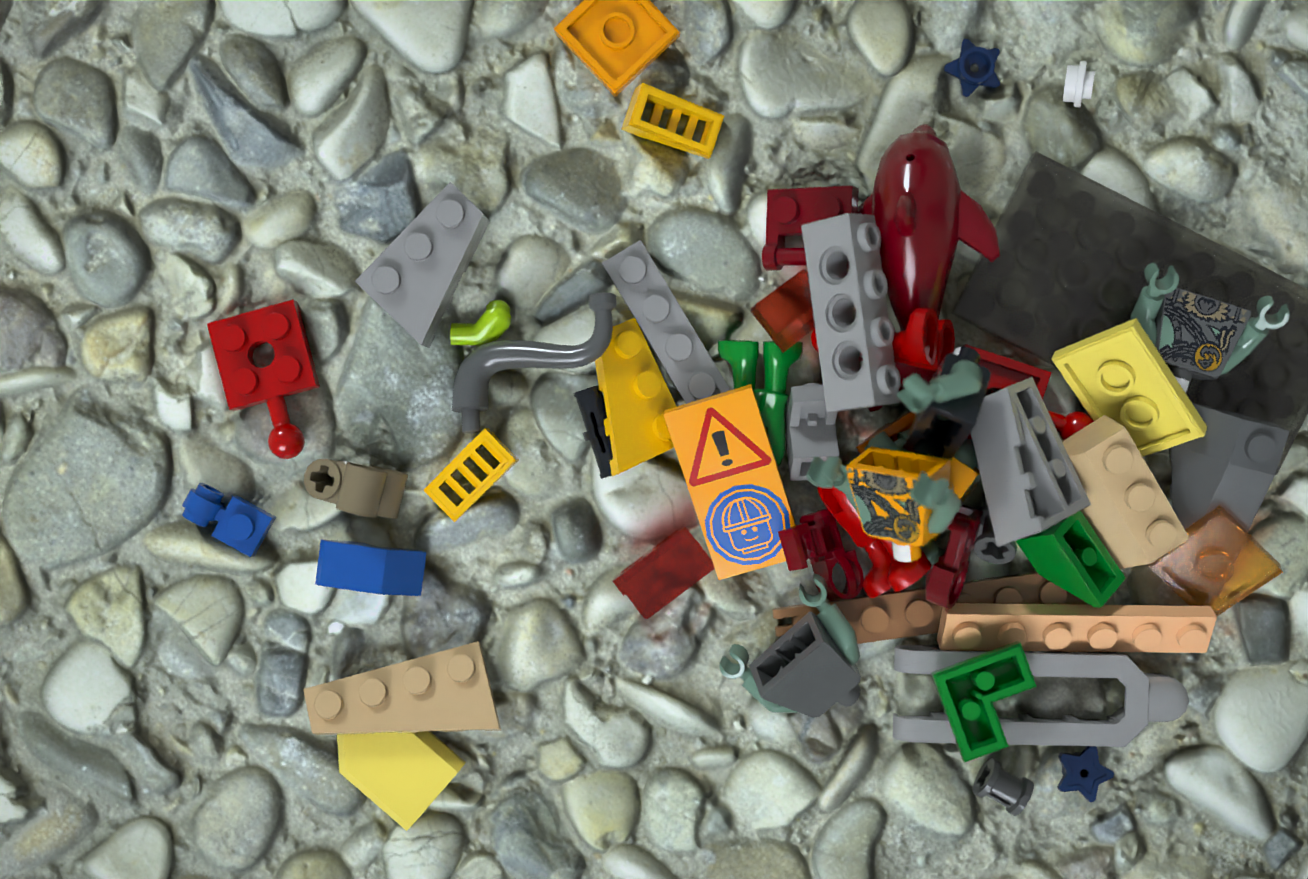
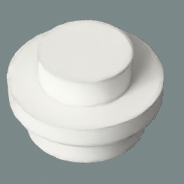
M1080 61L1079 66H1067L1063 102H1073L1074 107L1081 108L1082 99H1091L1095 71H1086V61Z

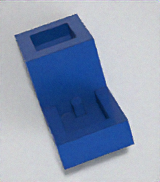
M321 539L315 584L380 595L421 596L427 552L418 549L377 547L363 542Z

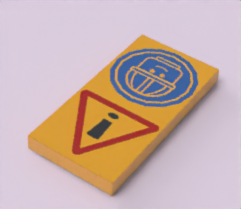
M752 384L664 410L663 415L718 580L785 562L786 559L778 531L796 526Z

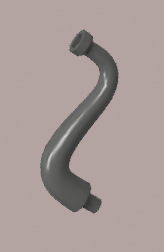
M596 293L589 296V307L595 312V326L591 338L582 344L559 345L527 340H504L483 344L469 353L458 368L452 397V411L462 413V433L480 432V412L489 410V381L498 371L511 368H577L588 365L601 357L607 350L612 338V310L617 306L616 294Z

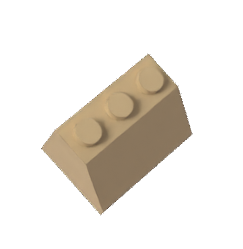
M1103 415L1062 441L1091 505L1082 509L1081 512L1120 569L1151 564L1190 539L1126 427Z

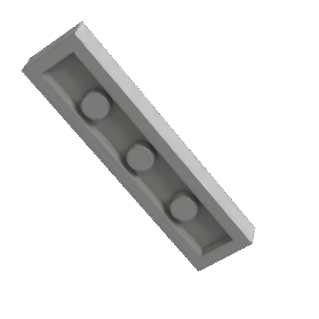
M639 240L602 262V265L636 319L685 404L730 391L642 241Z

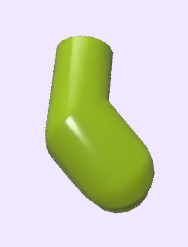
M493 300L486 305V311L476 323H451V345L481 346L497 341L510 326L512 317L509 305L502 300Z

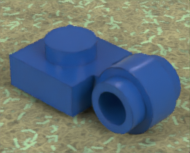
M199 483L196 489L191 488L182 504L185 508L182 516L202 527H207L210 521H218L211 534L212 537L249 557L255 556L276 516L239 496H232L228 506L225 507V504L221 502L224 494L204 483Z

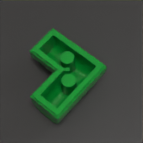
M1019 641L931 672L964 762L1009 747L993 702L1037 687L1023 647Z

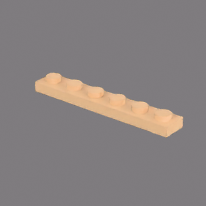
M956 603L951 609L942 607L937 642L940 650L992 651L1019 641L1024 651L1207 653L1217 616L1211 606L1103 605L1102 607L1095 608L1091 605Z

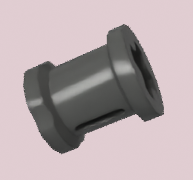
M986 505L980 517V522L983 526L982 534L976 538L974 551L979 558L989 563L1005 564L1011 562L1015 558L1017 546L1013 541L997 547L988 505Z
M990 758L984 763L975 778L973 793L981 798L987 796L1005 806L1009 814L1017 816L1024 810L1030 800L1034 783L1026 777L1020 779L1000 768L999 761Z

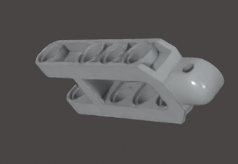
M939 645L895 646L894 670L911 674H931V672L989 651L940 650ZM1024 651L1034 677L1117 678L1125 686L1124 707H1120L1114 714L1107 716V720L1077 719L1072 715H1063L1062 719L1032 718L1028 714H1018V718H999L1008 745L1125 747L1148 725V722H1169L1180 718L1187 710L1189 698L1183 684L1175 678L1160 673H1143L1127 655H1119L1118 652ZM930 712L929 716H898L893 713L894 739L917 743H956L945 712Z

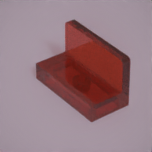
M802 269L751 308V313L783 353L815 329L808 271Z
M684 524L614 576L613 583L623 596L627 595L642 617L648 619L715 568L711 558Z

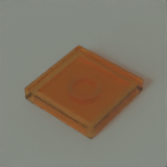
M1220 505L1185 529L1190 538L1188 541L1151 564H1147L1189 606H1211L1216 616H1219L1283 572L1280 563Z

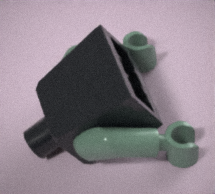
M958 347L953 353L945 355L928 384L918 374L908 377L903 382V386L906 389L897 393L896 396L911 411L916 413L910 429L898 433V440L895 442L892 441L885 431H882L868 442L865 450L873 446L951 460L977 423L991 377L989 369L979 365L981 360L980 354L969 347Z

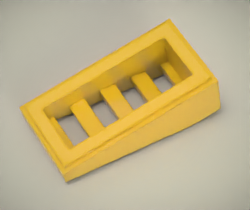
M642 82L633 92L621 130L709 159L712 156L724 115ZM646 102L653 104L648 122L641 120ZM664 108L671 110L665 129L658 127ZM681 114L688 116L681 136L676 134V129ZM698 120H702L706 123L698 143L693 141L692 138Z
M484 428L423 491L456 522L519 459L489 428ZM482 446L500 462L495 469L477 452ZM470 458L488 475L483 481L465 464ZM458 470L475 487L470 494L452 476ZM445 482L462 498L463 501L458 506L440 489Z

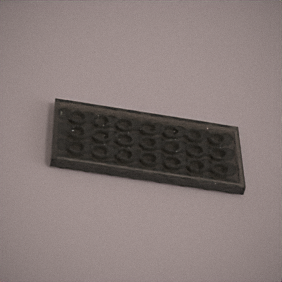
M1037 151L1031 154L995 225L1000 256L991 262L980 255L951 314L1055 366L1051 360L1055 351L1130 321L1142 288L1149 286L1144 270L1151 263H1155L1159 269L1156 280L1164 278L1168 273L1169 266L1172 265L1179 277L1177 288L1252 311L1250 318H1257L1258 316L1256 310L1258 300L1263 296H1272L1274 303L1265 314H1276L1284 304H1287L1290 312L1288 322L1278 329L1268 328V335L1253 352L1227 374L1220 375L1217 379L1211 380L1192 378L1187 396L1191 402L1270 421L1289 430L1290 432L1275 474L1277 476L1308 414V289Z

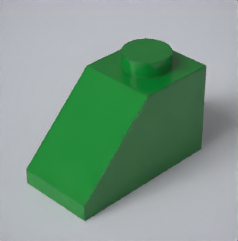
M1081 510L1043 531L1015 540L1040 576L1095 608L1102 607L1126 579Z

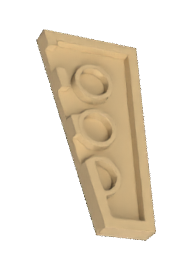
M479 641L303 689L311 731L315 735L374 734L382 732L417 733L425 731L461 732L468 730L502 731Z

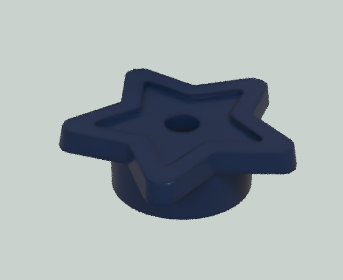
M964 39L961 45L960 57L946 64L944 70L960 80L961 91L964 97L970 96L979 86L996 88L1000 85V81L994 70L1000 51L998 48L985 49L983 47H976L969 39ZM973 64L977 65L978 71L972 72L970 66Z
M1087 746L1082 752L1073 754L1061 752L1058 755L1062 764L1063 777L1057 788L1061 792L1079 791L1087 801L1094 802L1099 784L1114 777V772L1099 763L1096 746ZM1082 769H1086L1088 772L1085 777L1080 775Z

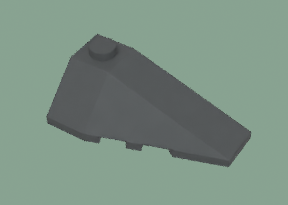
M1192 402L1207 425V430L1203 437L1169 448L1172 468V484H1170L1172 509L1190 538L1171 551L1172 581L1218 594L1274 479L1290 431L1270 421Z

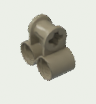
M318 459L307 467L304 474V485L312 497L334 503L338 510L365 517L377 518V516L397 519L408 474L378 466H364L348 461Z

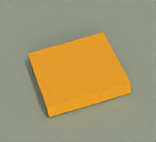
M583 0L553 28L554 33L614 97L622 92L680 37V32L650 0Z

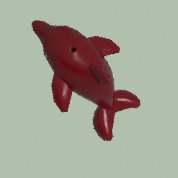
M928 124L919 125L913 132L900 135L883 154L876 174L873 193L858 206V214L875 215V222L881 235L879 251L882 272L887 280V295L900 331H905L910 314L915 309L933 308L937 314V319H939L958 239L991 262L1000 256L995 226L981 205L961 190L947 144L936 136V132ZM898 362L895 364L900 375L899 391L905 389L903 382L911 375L918 374L928 384L935 373L933 370H925ZM883 405L867 408L870 412L880 410Z

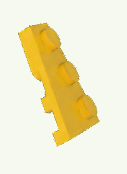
M632 318L613 326L612 338L607 350L601 357L595 360L599 390L604 394L607 418L604 419L606 437L610 436L613 460H610L612 477L674 448L663 413L664 410L677 406L636 319Z

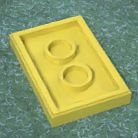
M1137 318L1054 352L1051 360L1089 416L1095 421L1106 415L1126 427L1142 457L1205 436L1207 425Z

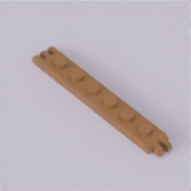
M1037 571L965 581L963 590L956 602L1087 605L1085 601L1040 576ZM926 587L901 590L899 592H886L875 598H869L868 595L846 600H829L831 605L836 603L854 629L858 644L938 633L942 607L926 600ZM805 604L772 609L774 619H785L788 617L792 619V624L775 627L776 636H783L809 611L815 615H818L820 612L816 607H810Z

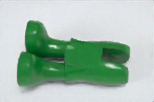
M718 340L719 356L732 367L734 389L752 384L777 466H780L785 452L786 440L785 406L789 395L786 394L787 377L790 366L801 359L803 342L763 341L764 389H755L759 341Z

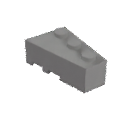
M450 182L355 282L420 345L430 348L435 337L434 334L445 311L448 310L453 300L452 296L473 258L489 224V220Z
M1028 378L984 397L978 420L971 431V436L997 547L1043 531L1091 505L1033 378Z

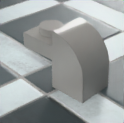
M808 383L803 386L791 387L790 396L786 402L785 434L790 481L808 480L806 475L814 457H820L825 462L829 457H839L835 429L837 411H826L823 385L819 383Z

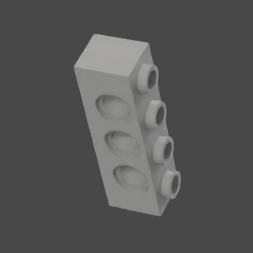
M847 213L801 225L826 411H845L900 403V399L896 396L900 388V375L894 361L892 347L894 330L888 317L886 303L887 280L882 272L879 251L881 235L875 222V215ZM848 259H849V262H850L849 272H847V262H848ZM854 306H855V308H856V318H855V320H854V317H853V309H854ZM860 353L863 357L862 367L859 362Z

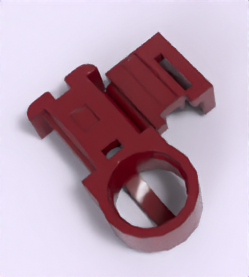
M962 504L959 512H957L947 529L951 530L946 553L939 557L938 562L933 565L926 577L927 601L946 609H951L959 599L966 580L970 562L968 561L969 554L974 549L981 524L980 517L983 513L981 510Z
M827 508L803 515L800 518V523L802 524L778 531L789 571L808 568L806 560L809 559L814 574L823 577L827 584V600L853 599L860 593L864 580L863 570L858 562L855 550L844 551L836 519ZM836 563L843 568L846 576V584L842 593L836 589L832 579L833 567ZM816 585L818 592L820 593L821 589Z

